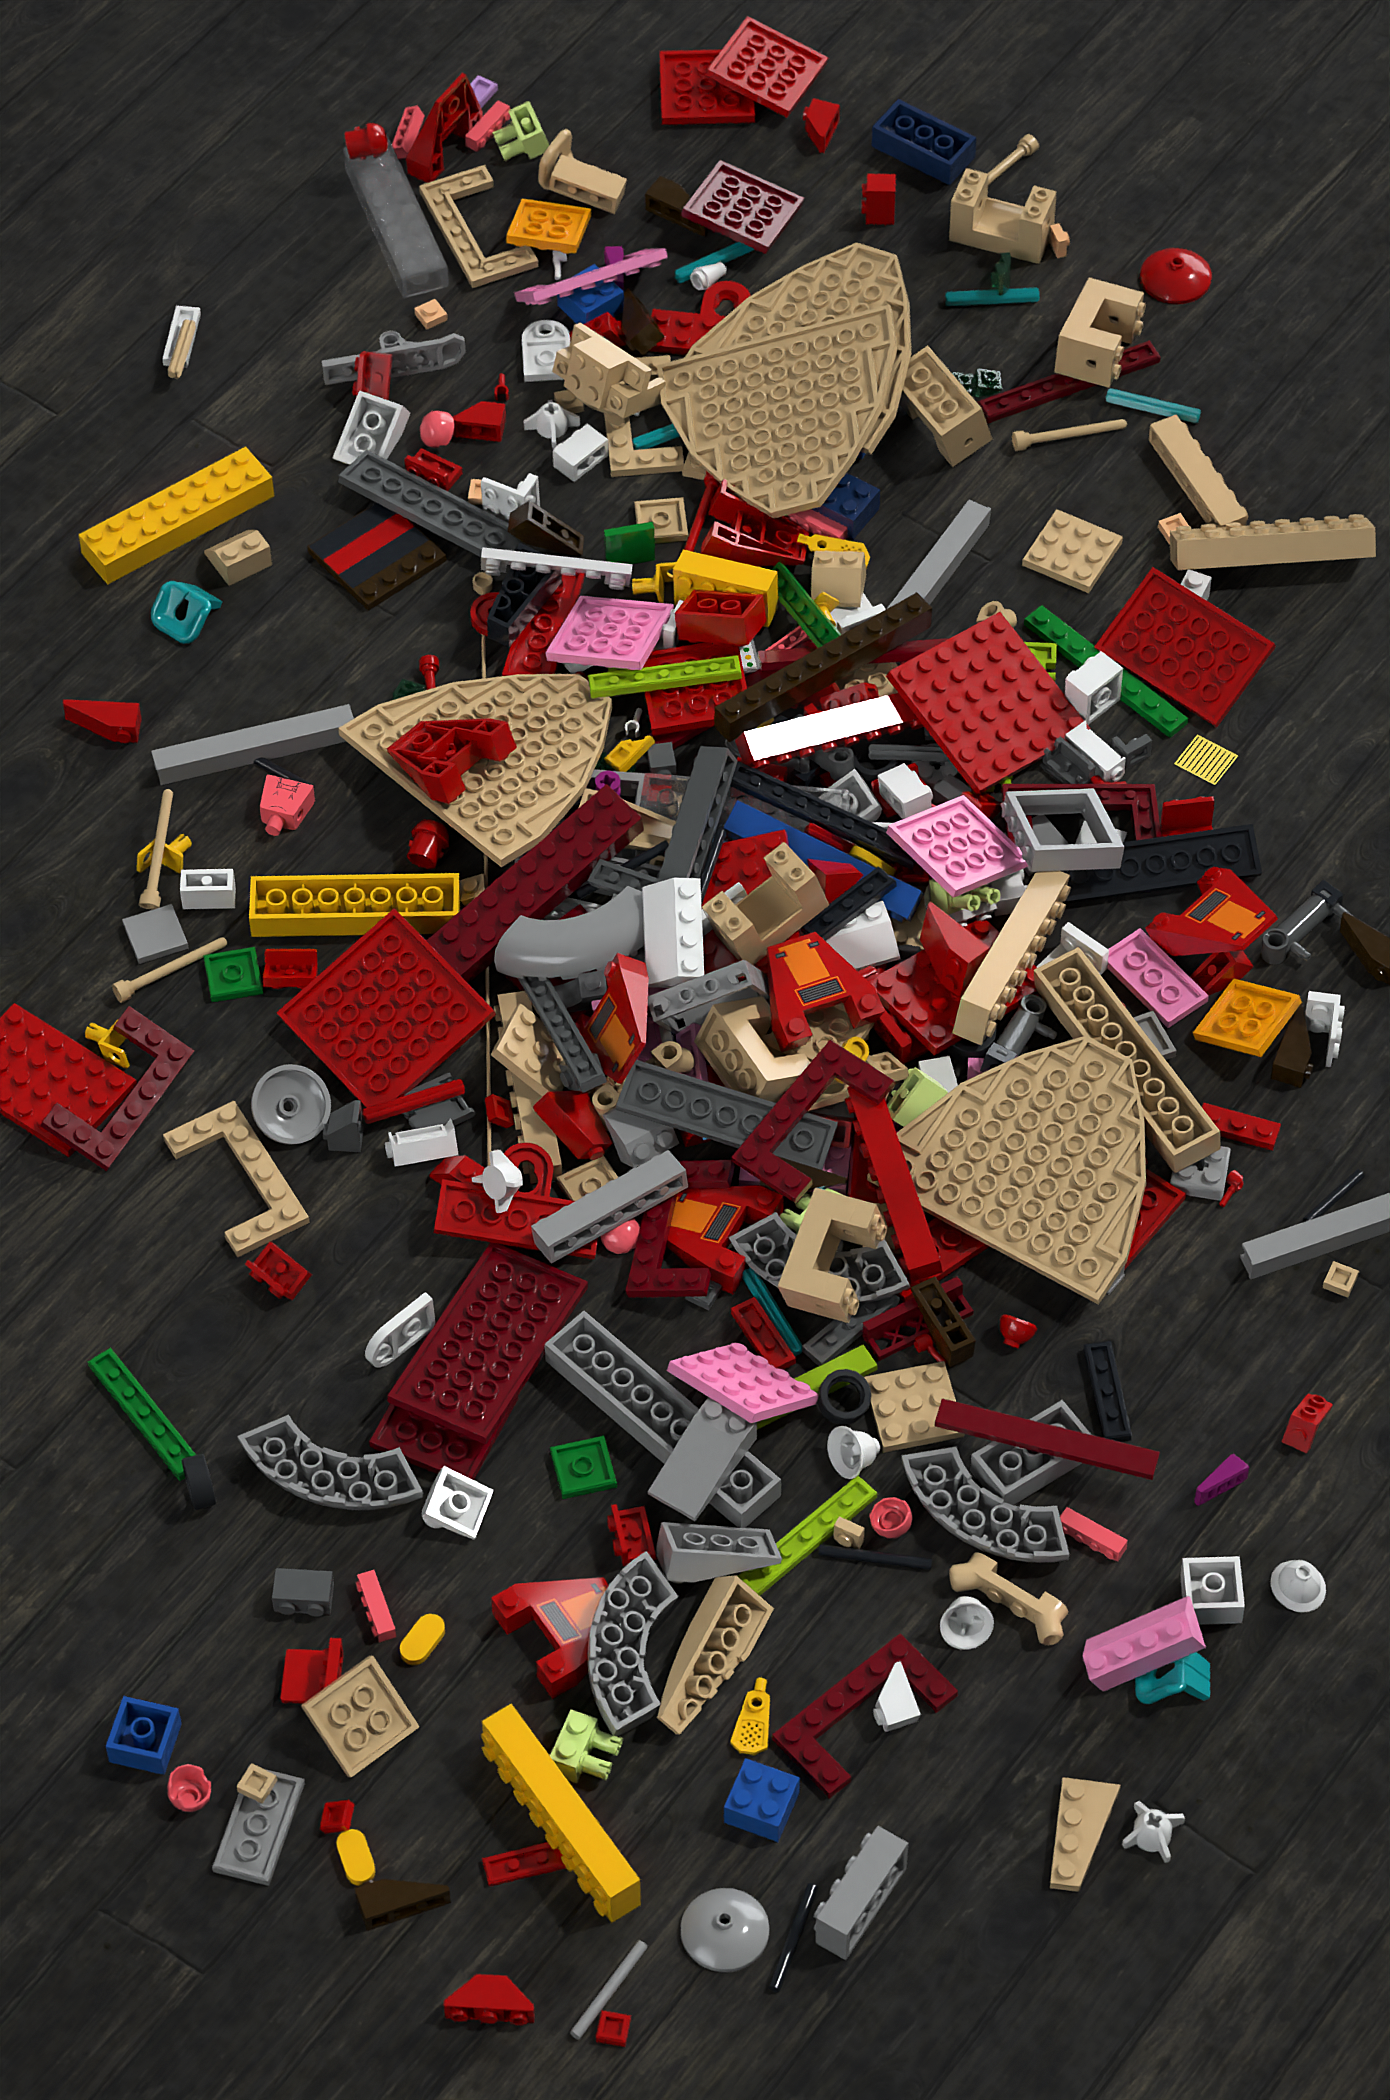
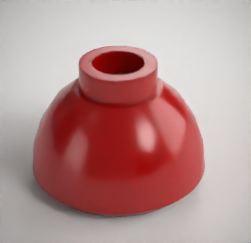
M1005 1314L1000 1318V1331L1005 1338L1003 1343L1019 1349L1020 1344L1029 1341L1037 1331L1034 1324Z

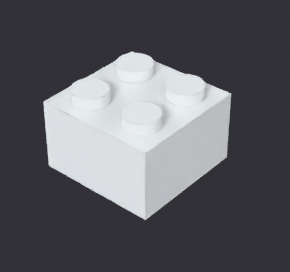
M1101 651L1096 656L1088 658L1082 667L1077 671L1070 672L1066 677L1065 698L1078 711L1084 721L1086 720L1088 725L1120 700L1123 668Z
M1240 1556L1183 1558L1180 1573L1182 1598L1187 1596L1191 1598L1198 1624L1242 1623L1245 1605Z

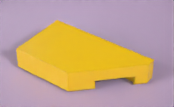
M650 735L645 736L642 740L632 741L629 739L621 741L604 760L616 771L627 772L655 741Z

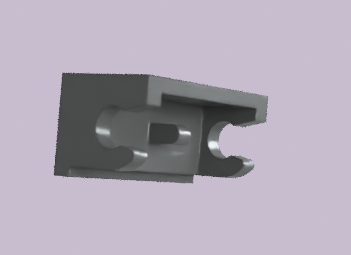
M1061 736L1055 740L1054 746L1056 749L1053 752L1048 748L1045 749V755L1040 767L1060 784H1093L1090 779L1095 776L1096 767Z

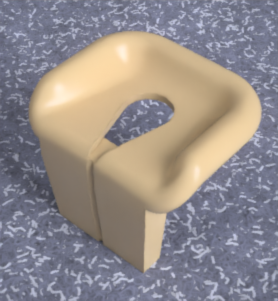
M567 129L559 132L541 158L538 182L544 189L549 190L551 175L559 154L560 156L564 155L573 158L571 152L572 134Z

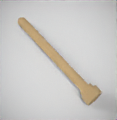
M1026 134L1019 140L1018 148L988 173V185L1023 155H1032L1039 149V144L1032 135Z
M1124 419L1034 434L1024 433L1023 430L1012 433V442L1015 451L1026 450L1027 447L1034 443L1124 429L1127 426V422Z
M170 789L163 791L147 889L140 895L139 900L140 907L150 910L159 908L161 901L157 888L173 792Z
M223 937L216 939L132 981L120 980L112 984L113 992L117 1000L123 1003L131 999V995L135 994L136 990L203 958V955L212 954L227 945V940Z

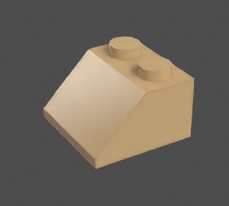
M246 530L204 550L207 558L229 586L272 566L270 546L258 530Z
M815 551L812 564L811 598L814 600L822 592H825L839 601L837 607H861L866 580L864 552Z

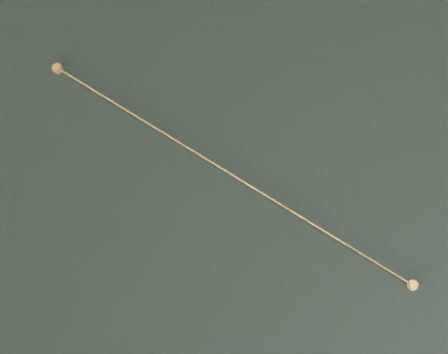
M486 572L477 573L473 577V589L481 596L489 593L493 588L492 576L485 574ZM482 635V679L486 678L485 636ZM484 854V875L488 878V856ZM488 966L485 969L486 1002L490 1005ZM490 1021L486 1023L487 1097L491 1095ZM487 1117V1166H490L491 1122L488 1121Z

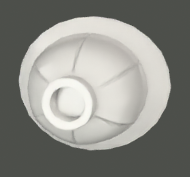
M839 1426L831 1431L827 1441V1449L830 1461L836 1471L846 1479H853L859 1475L862 1469L873 1463L880 1451V1444L877 1439L872 1438L865 1432L853 1431L846 1426Z
M1304 1560L1287 1561L1277 1566L1272 1573V1591L1277 1600L1288 1609L1301 1613L1316 1610L1324 1601L1326 1594L1324 1579L1319 1571L1309 1562Z
M966 1596L959 1597L949 1606L941 1618V1634L944 1640L954 1648L961 1650L976 1648L983 1644L991 1635L994 1625L993 1616L987 1607L982 1605L977 1599Z

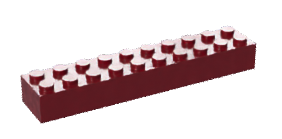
M606 784L426 941L469 984L494 962L495 950L499 940L520 915L537 920H542L588 880L599 859L609 862L644 831L642 817Z

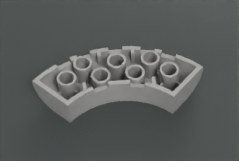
M627 886L621 893L603 906L586 914L568 919L537 920L520 915L498 942L494 957L497 972L521 979L529 976L538 977L540 981H544L548 978L561 976L562 980L578 978V974L594 969L597 971L605 970L607 963L612 961L617 953L628 957L631 956V958L638 954L637 950L644 946L642 891Z
M777 1212L730 1236L729 1240L738 1254L746 1257L748 1266L778 1288L797 1235L785 1225ZM885 1239L879 1242L877 1249L862 1247L851 1249L848 1252L836 1251L828 1272L849 1279L859 1304L881 1300L911 1288Z
M289 1415L238 1436V1440L249 1458L271 1481L284 1490L316 1504L348 1510H373L406 1504L423 1497V1491L400 1448L378 1454L364 1455V1458L347 1457L345 1453L333 1451L325 1447L322 1449L313 1444L310 1438L302 1433L294 1424Z
M957 1447L902 1455L901 1459L908 1480L923 1506L937 1522L962 1541L982 1551L1012 1560L1026 1562L1068 1561L1069 1551L1057 1506L1035 1507L1020 1504V1507L1005 1503L1004 1499L996 1496L984 1487L980 1488L972 1480V1475L964 1466Z
M647 1551L625 1566L610 1583L595 1611L589 1634L587 1656L590 1684L597 1707L613 1736L622 1735L649 1720L661 1705L651 1687L647 1671L644 1670L646 1642L651 1625L670 1610L678 1595Z

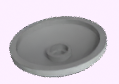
M282 1065L268 1071L257 1082L252 1093L251 1109L257 1126L266 1136L276 1142L293 1145L307 1142L323 1130L324 1124L327 1123L330 1116L331 1099L325 1083L312 1070L299 1065ZM284 1103H289L292 1106L290 1112L284 1110Z
M731 1888L714 1889L698 1896L685 1910L681 1922V1939L689 1956L699 1965L718 1972H733L751 1965L761 1956L769 1938L768 1918L760 1903L749 1894ZM723 1918H727L730 1920V1922L728 1924H722L720 1920Z

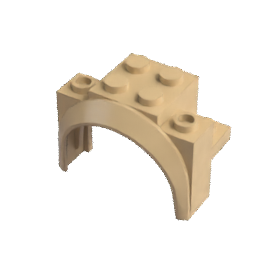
M582 323L574 325L570 346L557 351L552 370L553 373L565 380L564 387L569 389L582 403L603 413L619 415L623 419L661 404L660 391L665 387L666 383L660 377L650 381L652 373L650 367ZM624 381L629 385L619 384V382Z

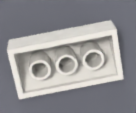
M671 878L644 886L642 888L644 951L649 977L648 987L671 988L703 976L704 956L700 879Z
M883 901L874 903L826 940L857 971L868 966L875 967L900 959L892 924Z

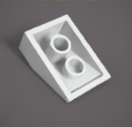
M359 391L333 459L350 465L367 449L387 460L402 436L410 412L400 404Z

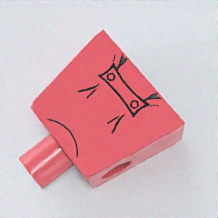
M267 774L260 803L261 821L267 824L265 830L268 834L278 836L282 828L290 830L298 828L315 802L313 785Z

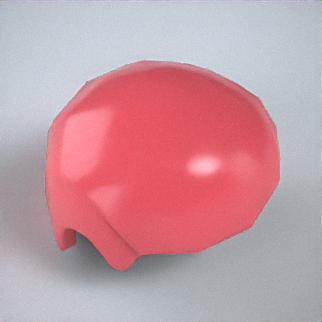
M431 411L428 413L420 425V436L423 443L432 448L448 445L453 436V417L450 413L443 411Z
M632 1218L600 1236L601 1242L608 1251L615 1254L628 1253L636 1248L640 1226Z
M895 1497L883 1498L874 1505L869 1518L871 1526L878 1535L887 1539L899 1538L907 1533L911 1527L912 1512L904 1500Z
M186 1764L178 1766L171 1772L167 1784L169 1800L177 1809L185 1812L202 1809L209 1802L211 1794V1782L205 1777L203 1769Z

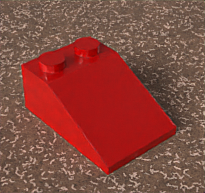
M930 902L928 904L920 941L940 983L960 998L965 993L988 954L989 947L934 903Z

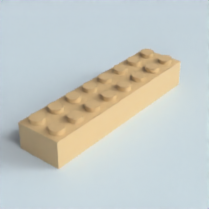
M1360 514L1349 515V519L1327 516L1321 521H1314V518H1301L1299 522L1291 523L1287 519L1275 520V524L1253 521L1250 522V525L1241 526L1240 523H1227L1226 527L1205 524L1201 525V529L1179 526L1176 527V530L1170 531V560L1177 570L1376 557L1375 527L1367 518H1364V515Z
M1041 871L1035 873L963 994L953 1034L978 1045H982L986 1037H992L997 1025L995 1021L997 1019L1002 1020L1007 1008L1005 1004L1007 1002L1011 1003L1015 997L1016 985L1021 986L1027 974L1026 968H1032L1037 957L1036 951H1042L1047 939L1045 937L1046 934H1052L1056 925V917L1060 919L1064 913L1066 904L1063 901L1067 899L1071 887L1067 886L1070 875L1061 871Z

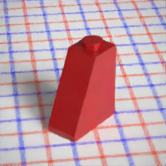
M581 1090L547 1092L533 1106L534 1111L577 1159L596 1160L605 1154L604 1151L612 1144L587 1091L584 1093Z

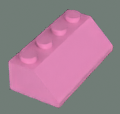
M1189 1596L1087 1639L1083 1651V1659L1090 1681L1102 1691H1106L1206 1648L1191 1598Z

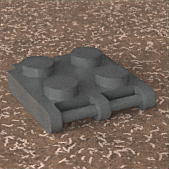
M446 1073L413 1088L404 1096L453 1080V1077L450 1073ZM464 1094L404 1112L403 1115L409 1120L412 1129H419L441 1124L445 1126L450 1119L455 1126L472 1118L475 1115V1111L473 1108L468 1107L463 1099ZM459 1101V1103L464 1109L463 1111L460 1109L456 1102Z

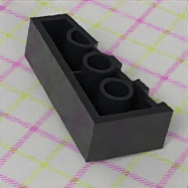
M519 543L517 547L518 552L543 554L522 543ZM510 565L508 574L502 582L500 593L497 594L487 617L488 638L510 647L562 583L561 571L551 570L550 573L537 572L536 568L526 567V570L511 569Z

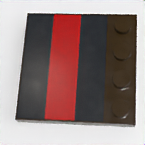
M377 502L307 546L308 553L368 611L446 562V554L409 519Z

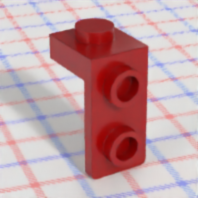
M609 312L583 324L600 336H606L619 348L626 345L624 341L625 334L622 331V322L617 321ZM573 330L569 332L570 341H571V337H572Z
M1307 1394L1291 1414L1282 1442L1308 1453L1318 1426L1330 1412L1333 1404L1327 1402L1322 1396Z

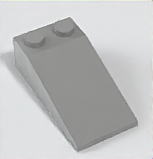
M708 1397L689 1423L648 1490V1494L696 1521L756 1441L757 1422H748Z
M661 1522L655 1550L666 1580L673 1583L707 1580L780 1564L782 1560L771 1531L768 1529Z

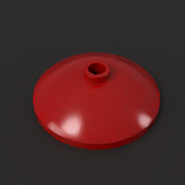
M1168 248L1153 253L1144 261L1140 271V281L1144 290L1153 298L1169 304H1186L1201 298L1208 291L1212 279L1208 263L1200 255L1182 248Z

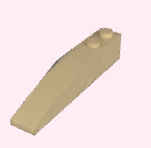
M723 1576L714 1579L680 1645L663 1692L657 1716L675 1734H680L702 1710L701 1706L707 1699H711L717 1693L718 1686L724 1680H728L734 1673L733 1669L740 1662H744L750 1655L774 1609L739 1577Z

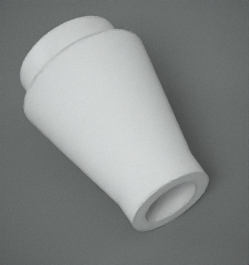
M721 262L695 268L690 276L691 282L696 289L707 290L726 274V268Z

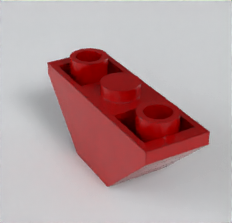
M476 1974L444 2000L445 2018H450L457 2022L474 2019L488 2024L496 2023L497 2021H508L514 2025H525L527 2023H534L535 2020L534 2005L507 1976Z

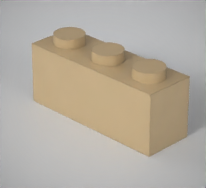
M561 155L552 172L549 190L615 214L624 195L627 179L599 169L596 166Z

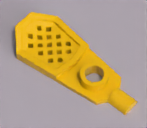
M799 534L797 539L798 543L808 545L809 550L812 552H864L867 569L870 555L863 543L817 534L811 537ZM818 545H823L825 548H819Z
M756 1678L754 1690L747 1692L740 1716L738 1717L731 1738V1745L739 1753L756 1755L768 1749L770 1696L765 1692L767 1680L764 1678ZM760 1701L762 1705L759 1707H754L752 1705V1702Z

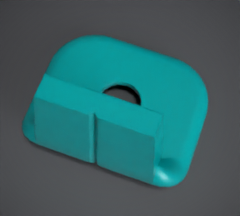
M169 581L161 586L151 609V620L157 629L178 642L191 643L198 638L210 610L220 608L223 601L196 585ZM183 599L189 601L187 615L184 620L179 621L175 616V611Z
M1194 1652L1171 1662H1175V1667L1160 1679L1156 1678L1157 1669L1135 1678L1136 1697L1141 1703L1152 1704L1172 1694L1184 1691L1203 1701L1209 1699L1210 1663L1200 1654Z

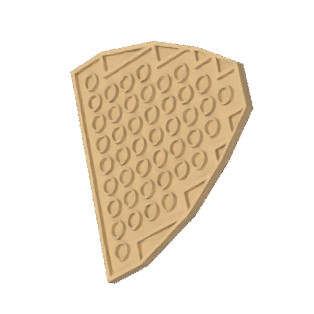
M854 243L805 264L749 296L691 347L685 358L890 304L893 312L897 352L882 412L860 452L871 455L896 417L911 358L910 304L897 255Z
M890 304L657 365L658 378L660 377L666 381L665 387L660 391L662 406L692 458L720 484L723 478L726 479L727 488L730 493L744 499L748 504L773 519L821 507L855 462L882 412L897 352V340Z
M518 674L452 682L381 703L338 729L340 737L500 867H503L543 840L583 795L604 749L612 710V699L608 696L591 699L589 681L580 674ZM485 718L508 722L517 746L505 760L495 761L482 758L464 772L461 778L466 790L449 804L431 800L387 751L389 746L420 721Z
M1082 1036L1025 1053L960 1083L898 1131L897 1136L923 1211L1099 1305L1128 1260L1146 1187L1145 1122L1132 1059L1088 1036ZM868 1173L867 1180L879 1187L877 1181L872 1182L870 1174Z

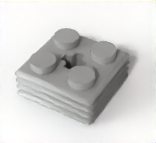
M1221 1146L1220 1150L1179 1172L1174 1173L1172 1171L1170 1184L1186 1193V1195L1221 1201L1224 1194L1231 1149Z

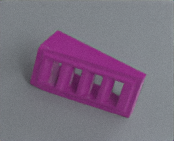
M622 246L604 248L605 265L608 266L624 260V249ZM623 272L617 274L618 279L613 280V282L624 291Z
M1234 1453L1231 1454L1197 1487L1195 1503L1200 1506L1245 1481L1248 1478L1249 1466Z

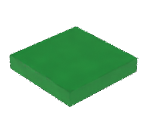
M653 522L604 530L605 561L636 564L655 560V529Z
M255 947L203 955L211 1002L263 994Z
M604 1436L550 1447V1454L562 1499L617 1488V1481Z

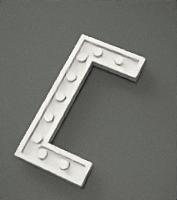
M482 547L481 570H485L487 575L500 576L501 572L506 573V566L511 565V569L526 570V567L536 568L537 572L541 573L559 570L562 575L575 576L576 572L586 573V577L600 579L601 575L605 576L604 584H608L609 588L624 590V586L629 587L632 564Z

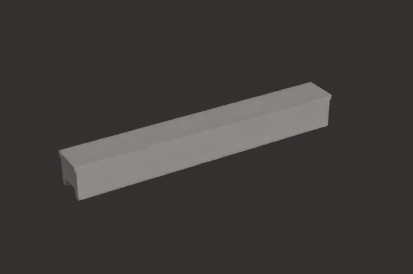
M968 500L888 608L916 592L930 605L989 526L991 508Z
M347 704L156 749L151 752L160 785L253 764L255 759L261 757L270 760L346 742L339 736L338 728L354 718L350 705Z
M1390 1193L1242 1243L1245 1253L1240 1255V1259L1249 1274L1250 1280L1390 1232Z

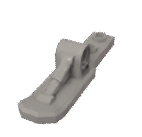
M396 331L382 333L379 338L380 350L375 351L376 353L392 354L390 378L445 369L457 364L466 352L464 337L455 333L436 340L409 342L401 338L400 334ZM359 354L323 360L322 369L325 385L357 380L358 372H355L354 365L355 359L359 357Z

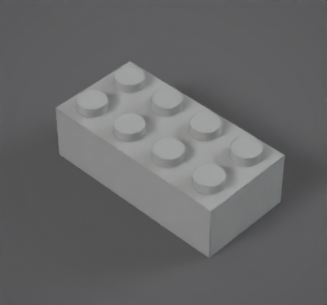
M1063 1400L1029 1419L1091 1435ZM993 1441L972 1454L970 1471L985 1489L1004 1499L1005 1503L1015 1505L1082 1463Z
M877 1826L873 1834L868 1833L860 1846L861 1852L857 1857H851L845 1868L847 1873L842 1880L837 1879L830 1890L831 1897L827 1903L822 1902L814 1915V1918H816L814 1926L816 1943L845 1960L907 1869L908 1842Z

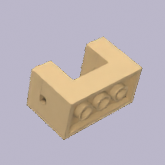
M966 168L951 200L949 241L1039 264L1049 243L1050 225H1054L1056 191L1033 186L1025 207L988 198L989 174Z
M1088 278L1059 334L1054 372L1110 388L1113 380L1118 379L1121 371V365H1118V361L1121 360L1124 351L1121 341L1132 344L1135 336H1140L1143 322L1140 321V317L1143 316L1146 303H1143L1144 293Z
M929 346L910 358L899 404L912 420L919 416L933 433L939 452L954 467L993 440L982 408Z
M785 842L764 857L772 876L737 904H734L721 891L702 906L716 936L738 961L745 959L750 964L755 965L767 955V947L784 942L829 906L816 875Z
M763 996L713 1004L694 1040L726 1088L774 1103L780 1100L811 1063L804 1053L777 1058L773 1057L761 1040V1036L766 1035L771 1026L770 1005Z
M819 1188L814 1189L778 1284V1288L787 1306L849 1323L851 1316L855 1315L858 1311L859 1300L848 1278L828 1272L840 1240L877 1249L879 1241L884 1240L887 1226L876 1204Z

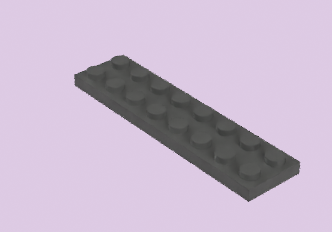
M367 449L339 475L338 482L479 557L482 555V547L517 551L519 543L526 545L508 533L509 523Z
M636 1060L626 1076L616 1104V1110L739 1148L776 1103ZM806 1113L773 1154L823 1170L838 1122Z

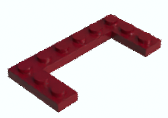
M1002 784V802L1005 800L1006 792L1094 788L1105 810H1131L1134 841L1162 837L1155 784ZM1025 815L1033 830L1031 815ZM1004 818L1006 836L1015 844V838L1012 832H1009Z
M128 1006L116 1022L113 1030L156 1059L104 1130L99 1132L59 1103L55 1104L41 1124L42 1128L105 1171H108L194 1053L193 1049L130 1006Z
M829 1040L731 1157L732 1162L797 1204L813 1185L812 1179L774 1155L773 1152L835 1078H838L878 1105L895 1086V1082L859 1057Z
M732 1160L679 1161L686 1169L688 1188L686 1189L730 1188L735 1168ZM678 1193L643 1213L626 1287L628 1297L707 1296L711 1278L709 1268L661 1269Z
M901 1633L772 1734V1740L829 1799L851 1782V1775L816 1739L882 1688L896 1662L901 1661L910 1687L936 1713L958 1696V1690Z

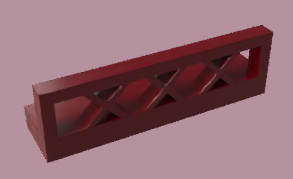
M958 1276L940 1284L952 1303L958 1301L963 1308V1311L959 1312L962 1320L973 1315L974 1310L962 1294L963 1283ZM912 1298L863 1322L862 1337L877 1359L881 1361L913 1345L915 1337L922 1334H929L931 1336L927 1325L922 1323L924 1318L915 1298ZM905 1326L917 1328L915 1334L910 1337L899 1335V1332ZM881 1338L893 1340L892 1345L883 1350H880L875 1341Z

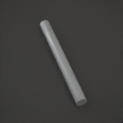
M637 1941L570 2031L574 2038L580 2039L646 1951L648 1947L644 1942Z

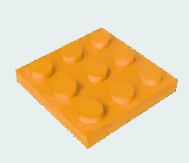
M522 199L508 230L506 243L519 247H535L540 250H556L566 254L576 253L590 220L591 209Z
M1233 979L1194 1030L1193 1035L1195 1040L1262 1057L1302 1001L1297 994Z

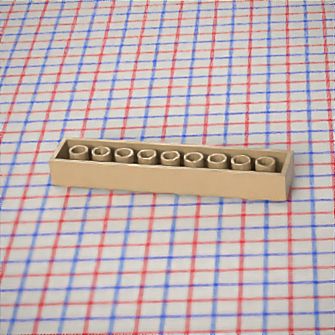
M1079 947L1034 969L1035 989L1073 1039L1088 1036L1132 1059L1144 1114L1145 1135L1174 1173L1221 1149L1220 1130Z

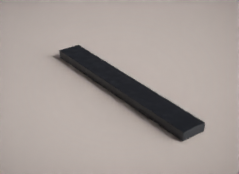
M740 761L737 762L730 784L731 787L804 821L813 823L911 870L914 868L916 861L886 833L887 829Z

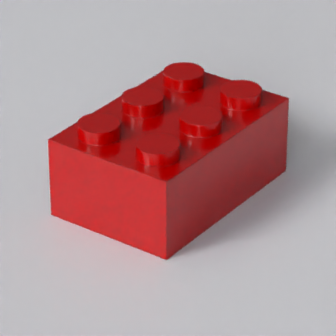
M693 590L674 613L678 640H687L691 643L711 642L715 645L726 643L734 644L735 646H745L751 642L767 622L763 595Z

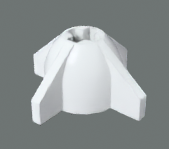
M548 400V403L542 405L538 412L524 420V430L537 429L541 436L551 438L552 449L556 447V438L564 435L568 427L580 426V416L565 410L560 404L553 403L552 400Z
M494 1150L489 1152L490 1166L484 1169L482 1175L472 1177V1182L483 1184L486 1193L495 1201L496 1213H502L508 1210L514 1194L523 1185L520 1170L501 1150Z
M1140 1801L1136 1802L1134 1809L1138 1817L1135 1820L1133 1832L1123 1840L1122 1845L1124 1849L1137 1844L1145 1851H1159L1165 1863L1170 1862L1171 1855L1167 1845L1171 1840L1172 1828L1184 1823V1815L1165 1814L1156 1809H1148Z

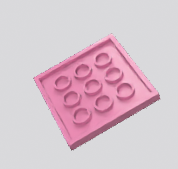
M580 596L547 649V661L641 670L660 639L662 626L668 623L670 612L674 609V605Z
M964 795L890 824L886 831L953 898L1028 867L1026 861L1022 858L1020 848Z
M732 1343L727 1346L672 1360L667 1368L669 1373L750 1423L815 1405L819 1394L811 1390L808 1384L793 1379L787 1371L768 1364L767 1359L752 1354L747 1350L746 1346L739 1343Z

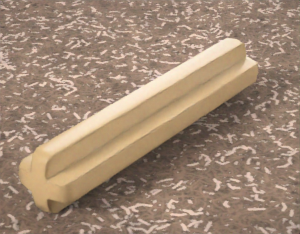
M186 319L182 323L167 370L170 378L178 379L181 377L196 329L195 321Z

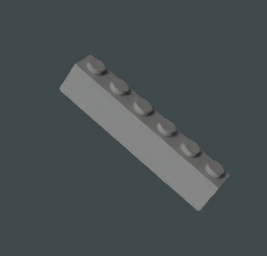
M669 1150L656 1155L646 1163L631 1169L628 1173L609 1181L599 1189L584 1195L581 1199L562 1207L559 1211L532 1225L534 1244L550 1263H553L688 1188L686 1169Z

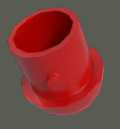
M367 123L366 128L360 129L359 126L352 131L345 132L346 146L351 160L358 158L365 160L368 156H373L374 159H377L387 152V135L379 124Z
M430 819L422 820L411 831L414 838L413 841H409L408 846H410L407 858L419 867L433 869L436 867L439 858L443 857L442 849L449 846L448 829L437 821Z

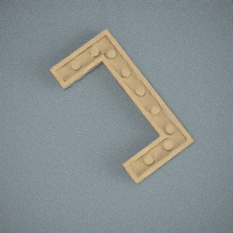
M485 165L419 186L422 198L472 288L538 267V259L529 246L519 247L485 258L453 200L494 187L493 179Z
M670 355L636 358L652 369L650 381L658 378L657 365L671 362ZM604 413L611 477L683 471L682 446L633 450L629 416L623 419L619 415Z
M235 1101L163 1134L164 1141L175 1159L224 1137L269 1207V1211L224 1232L226 1240L237 1257L310 1223L309 1216Z

